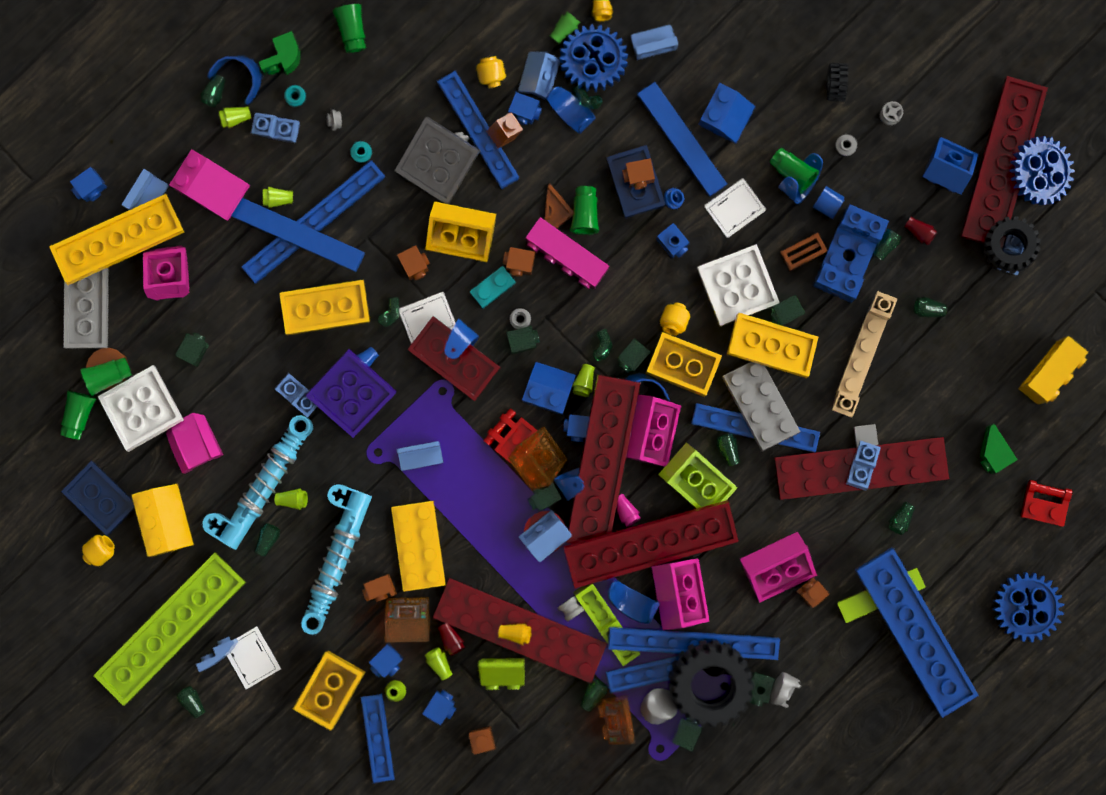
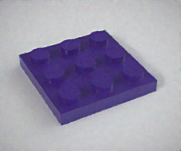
M348 349L307 392L306 397L354 438L396 394V390Z

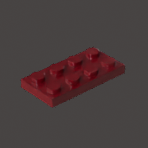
M432 316L407 350L472 400L476 401L501 367L471 344L458 358L451 359L447 357L445 346L452 330Z

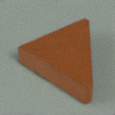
M549 184L545 221L558 229L573 216V210L553 186Z

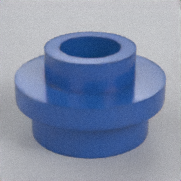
M676 188L668 189L664 194L665 204L670 209L679 208L684 202L682 191Z

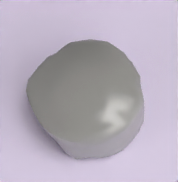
M782 672L771 688L770 703L788 708L789 706L786 704V701L791 698L795 688L801 687L799 684L800 680Z
M653 689L644 697L640 711L646 721L658 725L673 718L677 713V706L669 690Z

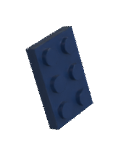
M647 145L606 158L625 218L666 205L653 163L654 183L647 184V187L642 189L629 188L628 182L624 183L622 170H625L626 163L651 158Z
M90 461L61 491L106 536H109L135 509L133 500L93 461Z

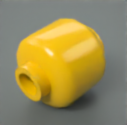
M496 56L480 59V63L476 66L479 82L483 85L488 84V88L500 86V81L506 78L503 61L497 59Z
M676 302L667 305L660 318V325L663 331L670 335L683 333L687 328L690 313L686 306Z
M95 535L82 547L83 560L89 565L102 566L114 555V543L108 536Z

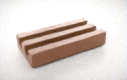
M816 233L781 251L780 254L783 256L789 271L826 253L827 249L819 234ZM815 239L817 240L816 244L788 257V253ZM818 247L822 249L793 265L791 263L792 260Z

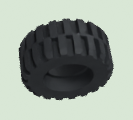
M703 640L699 641L700 645L694 646V644L687 646L689 650L686 652L682 650L678 654L679 659L678 661H673L671 665L673 670L669 672V689L680 713L684 714L686 719L691 722L695 720L697 725L704 726L705 723H708L710 727H717L719 722L722 725L729 724L728 719L733 718L736 720L739 718L738 712L740 710L745 712L748 707L746 702L751 701L753 696L751 690L754 689V682L751 678L752 673L745 659L736 649H732L729 644L725 642L720 644L718 640H711V643ZM708 666H719L726 669L731 678L728 690L721 697L714 700L699 699L693 694L691 689L693 677L698 671Z

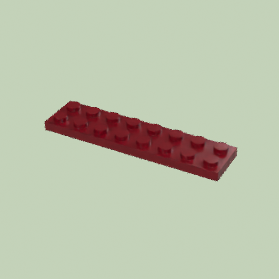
M1009 76L1005 78L961 233L962 238L984 243L987 233L997 221H1003L1005 217L1011 219L1020 188L1014 189L1017 182L1011 181L1015 173L1010 172V170L1014 169L1015 165L1010 162L1017 160L1013 154L1020 152L1018 146H1022L1024 141L1034 138L1047 87ZM1006 235L1000 239L1001 249L1003 248Z
M597 375L578 477L583 481L584 488L574 496L568 526L572 537L566 543L574 544L612 533L640 382Z
M944 437L875 445L881 448L868 489L948 480L949 473ZM857 448L775 457L779 499L862 490L846 484Z
M725 500L563 546L573 586L574 588H579L739 541L729 502Z
M451 578L447 582L433 616L437 620L449 623V625L589 683L593 680L607 646V643ZM526 624V626H531L529 644L524 643L521 645L504 638H499L500 625Z

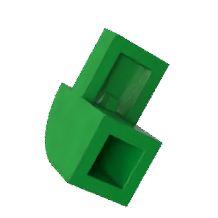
M292 31L272 39L278 54L259 61L264 74L272 75L278 73L280 68H284L286 74H289L298 66L300 50Z

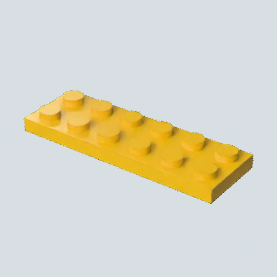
M164 194L49 247L65 283L70 285L184 233V230L167 194Z

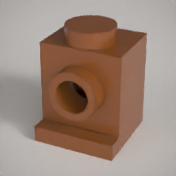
M390 574L365 583V588L362 589L366 601L374 598L376 602L388 598L387 593L389 592L391 596L397 594Z
M811 578L797 590L798 594L811 608H814L829 595L821 583L814 578Z

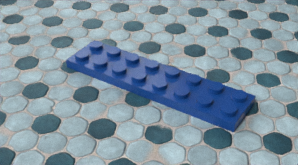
M890 548L857 568L855 571L939 715L943 718L979 696L895 550Z

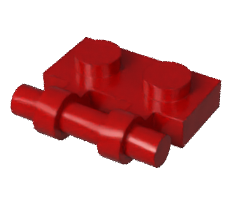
M511 408L506 414L503 413L499 419L501 420L493 429L490 428L487 432L488 435L483 440L489 446L494 440L499 442V445L494 450L509 463H512L523 450L521 445L526 441L529 442L528 440L538 432L522 417L517 423L513 422L512 418L517 413ZM508 425L511 430L503 438L499 434Z

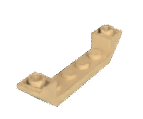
M879 291L876 292L838 386L832 407L833 411L851 418L853 417L860 399L858 397L886 322L892 315L897 298Z

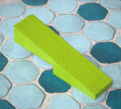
M917 568L907 571L918 591L926 588ZM867 590L837 603L846 623L877 610Z
M593 584L582 586L573 593L608 643L609 627L622 626ZM612 650L623 666L641 655L639 651Z

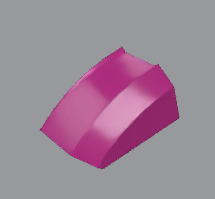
M185 247L156 248L143 252V289L147 298L158 301L159 299L183 298L189 293V275Z
M191 413L183 417L184 421L171 427L166 433L173 454L184 474L212 459L223 456L206 417L201 414Z

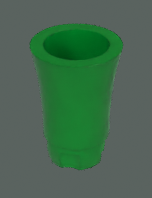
M361 4L344 5L333 9L346 52L353 53L366 49Z
M782 148L770 160V164L776 168L778 173L785 178L792 177L797 181L800 194L804 193L813 184L819 174L818 169L808 165L791 152L789 153Z
M579 186L576 188V196L574 197L570 232L583 235L599 233L596 188L592 186Z
M126 358L117 359L116 361L113 359L106 363L81 369L82 377L91 396L122 382L123 379L132 375Z
M67 391L65 411L61 423L63 426L60 435L77 440L81 439L82 431L85 430L90 411L96 401L95 397Z

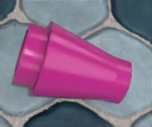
M624 494L619 495L616 509L621 523L629 527L641 519L639 516L640 512L626 499Z

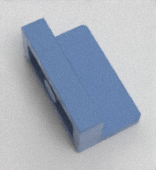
M671 25L631 35L637 60L677 50L678 48L677 37H674Z
M529 52L518 91L521 93H532L542 99H546L553 88L560 59L547 52Z
M143 169L122 205L126 209L131 210L164 195L168 184Z
M439 441L396 449L401 471L443 463Z
M551 510L522 533L519 538L538 562H541L572 537V534Z

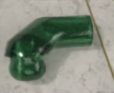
M389 298V310L378 317L380 325L384 327L391 326L399 318V298Z

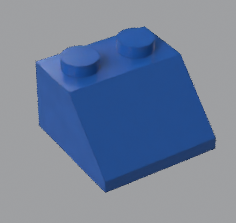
M719 83L700 119L699 125L736 144L755 106L739 92Z
M940 137L926 166L923 177L931 183H937L946 187L951 192L962 194L973 175L978 154Z
M536 362L522 402L563 415L576 375Z

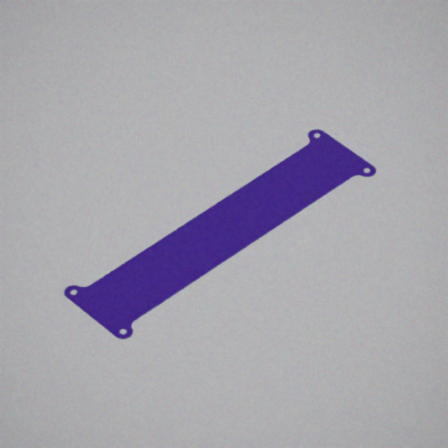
M447 380L436 381L368 446V459L375 464L392 462L401 470L396 449L439 441L443 457L442 464L402 472L430 501H434L436 508L538 615L606 642L585 610L567 622L565 614L557 608L575 596L573 592L579 589L573 586L563 546L571 544L564 542L557 551L552 552L544 560L538 562L519 538L524 533V528L529 518L536 513L551 510L454 410L451 403L454 395L453 385ZM445 387L447 393L440 395L438 392L439 388ZM377 448L382 450V455L379 457L374 454V450ZM615 577L593 583L623 628L663 630L662 626L654 618L649 624L639 623L624 615L611 603L608 591L612 583L617 580ZM607 643L595 675L609 688L606 677L607 671L678 656V654L639 651L641 655L623 666L614 652L607 648ZM701 669L693 677L691 689L693 694L699 699L714 700L721 697L727 691L721 689V683L727 682L730 686L731 678L726 674L712 677ZM670 680L613 693L649 730L651 734V742L648 747L649 754L658 761L667 759L700 727L695 720L691 722L686 719V716L681 714L678 708L673 718L658 725L649 723L641 714L640 706L644 697L653 689L670 691ZM657 745L664 746L662 753L656 751Z

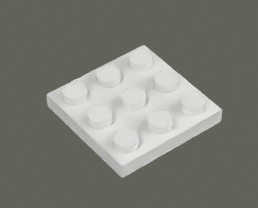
M757 244L697 267L719 326L735 321L738 313L752 315L780 303Z
M154 365L98 396L127 452L184 421Z

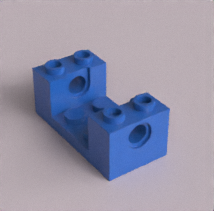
M850 204L843 213L813 287L852 303L858 296L864 281V273L876 245L883 237L889 221ZM846 250L852 251L854 253V260L846 261L843 258V252Z

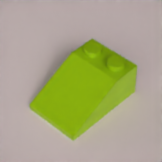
M685 443L658 474L696 508L725 501L737 489L730 480L688 443Z
M482 658L480 660L481 686H486L487 690H497L499 686H507V689L514 690L520 689V685L525 684L524 658Z

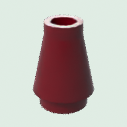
M913 217L905 225L906 229L922 244L925 243L926 245L931 243L938 232L934 229V226Z
M445 623L438 628L445 652H448L450 656L457 654L465 648L463 645L464 641L449 623Z

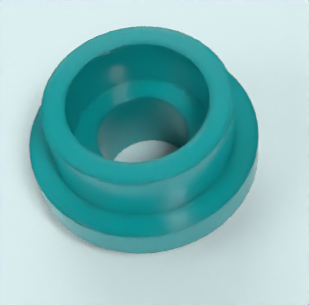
M293 85L285 91V100L289 105L297 107L304 103L306 94L300 86ZM294 93L299 94V98L296 100L292 99Z
M359 141L352 146L351 156L355 161L363 163L371 158L372 149L368 143ZM358 149H365V153L359 155L357 153Z

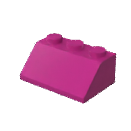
M638 395L626 458L665 467L669 463L681 405L652 396Z
M798 532L740 559L759 603L817 576L809 550Z
M699 558L652 567L657 600L660 603L659 611L663 630L684 628L710 622Z

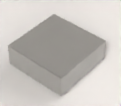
M876 424L853 427L856 448L860 441L878 445Z

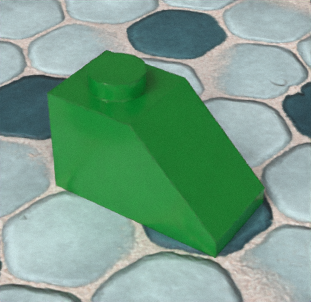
M995 424L987 426L980 454L983 460L981 464L986 472L996 474L1018 459Z

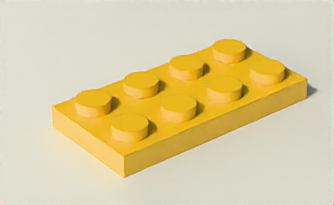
M364 280L280 293L286 335L370 322Z
M738 313L727 354L808 378L818 336Z
M434 501L391 507L403 592L446 585Z

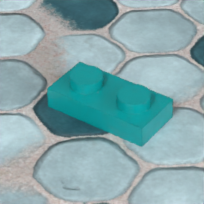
M502 266L473 288L470 293L484 309L516 282Z

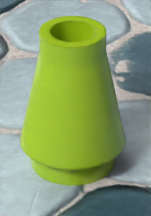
M248 107L223 108L222 111H219L223 128H231L245 120L251 119Z
M272 187L263 189V206L270 208L293 204V191Z
M588 364L582 365L572 385L574 394L589 397L593 390L595 367Z
M301 489L275 494L276 506H285L299 510L307 506V492Z
M440 647L429 651L425 655L426 663L441 680H445L452 675L444 650L441 651Z
M393 680L386 685L385 695L390 701H401L406 695V687L401 681ZM391 689H396L398 695L393 696Z

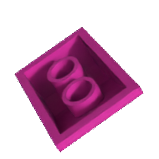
M192 149L169 184L182 195L227 221L250 186L245 181Z

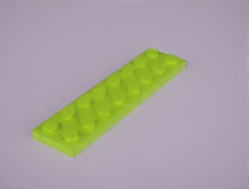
M214 553L97 671L94 677L125 706L246 582L217 553Z

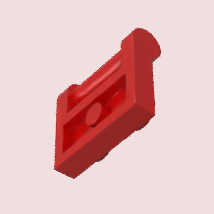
M1029 480L1020 517L1064 527L1069 501L1072 497V489H1058ZM1034 492L1060 497L1061 503L1058 504L1033 498Z

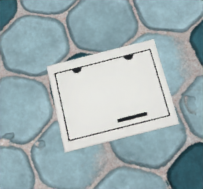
M743 178L704 206L727 238L766 211Z
M444 292L398 309L411 344L432 316L436 317L451 330L455 325Z
M258 627L238 637L237 645L227 655L245 689L281 669Z

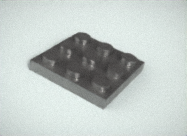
M427 116L395 171L443 203L450 204L480 150Z

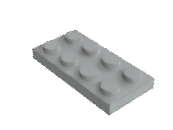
M109 267L70 285H67L64 281L65 349L108 348Z
M750 362L723 375L722 378L762 452L800 433L797 424L764 365Z

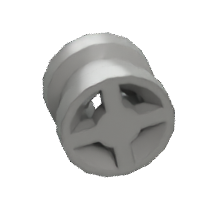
M894 101L885 104L880 112V119L886 125H895L903 116L902 106Z
M575 596L557 607L559 611L565 614L567 622L584 611L583 607L577 604Z

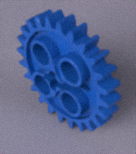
M591 24L590 30L582 26L581 33L575 29V37L569 34V42H563L564 48L560 50V54L563 56L560 57V63L564 64L561 65V70L566 71L565 78L572 76L571 84H574L576 81L578 82V89L585 85L587 92L590 87H593L594 91L597 92L598 86H601L604 91L606 84L613 87V80L619 82V75H624L625 70L623 68L627 67V62L624 60L628 59V54L624 53L626 46H620L623 41L622 38L616 40L617 32L609 34V27L602 31V25H599L597 30L594 29L593 24ZM600 42L602 45L600 47H594L592 43ZM581 52L585 56L582 58H577L574 56V54ZM606 58H610L614 62L611 64H606L603 60ZM593 69L596 73L589 75L586 73V70Z
M1034 137L1031 140L1024 141V145L1018 146L1020 152L1013 154L1017 160L1010 162L1015 165V168L1010 170V172L1015 173L1011 181L1017 182L1014 189L1020 188L1021 190L1018 195H1025L1024 201L1031 200V204L1048 205L1054 204V201H1060V196L1067 195L1065 189H1071L1068 181L1074 180L1069 176L1070 173L1075 172V170L1069 167L1074 163L1073 161H1068L1071 154H1065L1066 146L1059 147L1060 141L1053 142V137Z
M1023 572L1022 578L1019 574H1015V581L1007 578L1009 585L1001 584L1003 592L996 591L1000 599L993 600V602L998 603V607L993 608V610L998 611L999 615L994 618L1002 620L999 627H1007L1004 632L1005 634L1013 632V639L1020 635V641L1025 642L1028 637L1029 642H1034V636H1036L1041 641L1042 634L1050 636L1049 629L1057 630L1053 625L1054 623H1061L1057 616L1064 615L1063 612L1059 611V607L1064 606V604L1058 603L1062 595H1055L1058 587L1050 588L1053 581L1048 580L1044 583L1045 576L1043 575L1037 579L1036 573H1032L1030 578L1027 572ZM1026 588H1028V590H1029V592H1028V599H1027V594L1025 593V589H1026ZM1040 590L1042 592V599L1037 602L1034 599V593ZM1016 591L1021 594V600L1018 603H1015L1012 599ZM1031 604L1032 609H1029V611L1025 610L1024 607ZM1039 611L1044 614V620L1041 623L1036 621V614ZM1017 613H1021L1023 616V621L1020 624H1016L1014 621ZM1029 617H1030V621H1031V623H1032L1031 626L1028 625Z

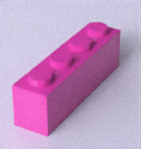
M541 217L526 236L527 246L535 252L539 250L544 253V258L552 264L558 263L561 265V270L570 277L572 275L580 279L578 282L587 289L590 287L595 289L609 269V265Z

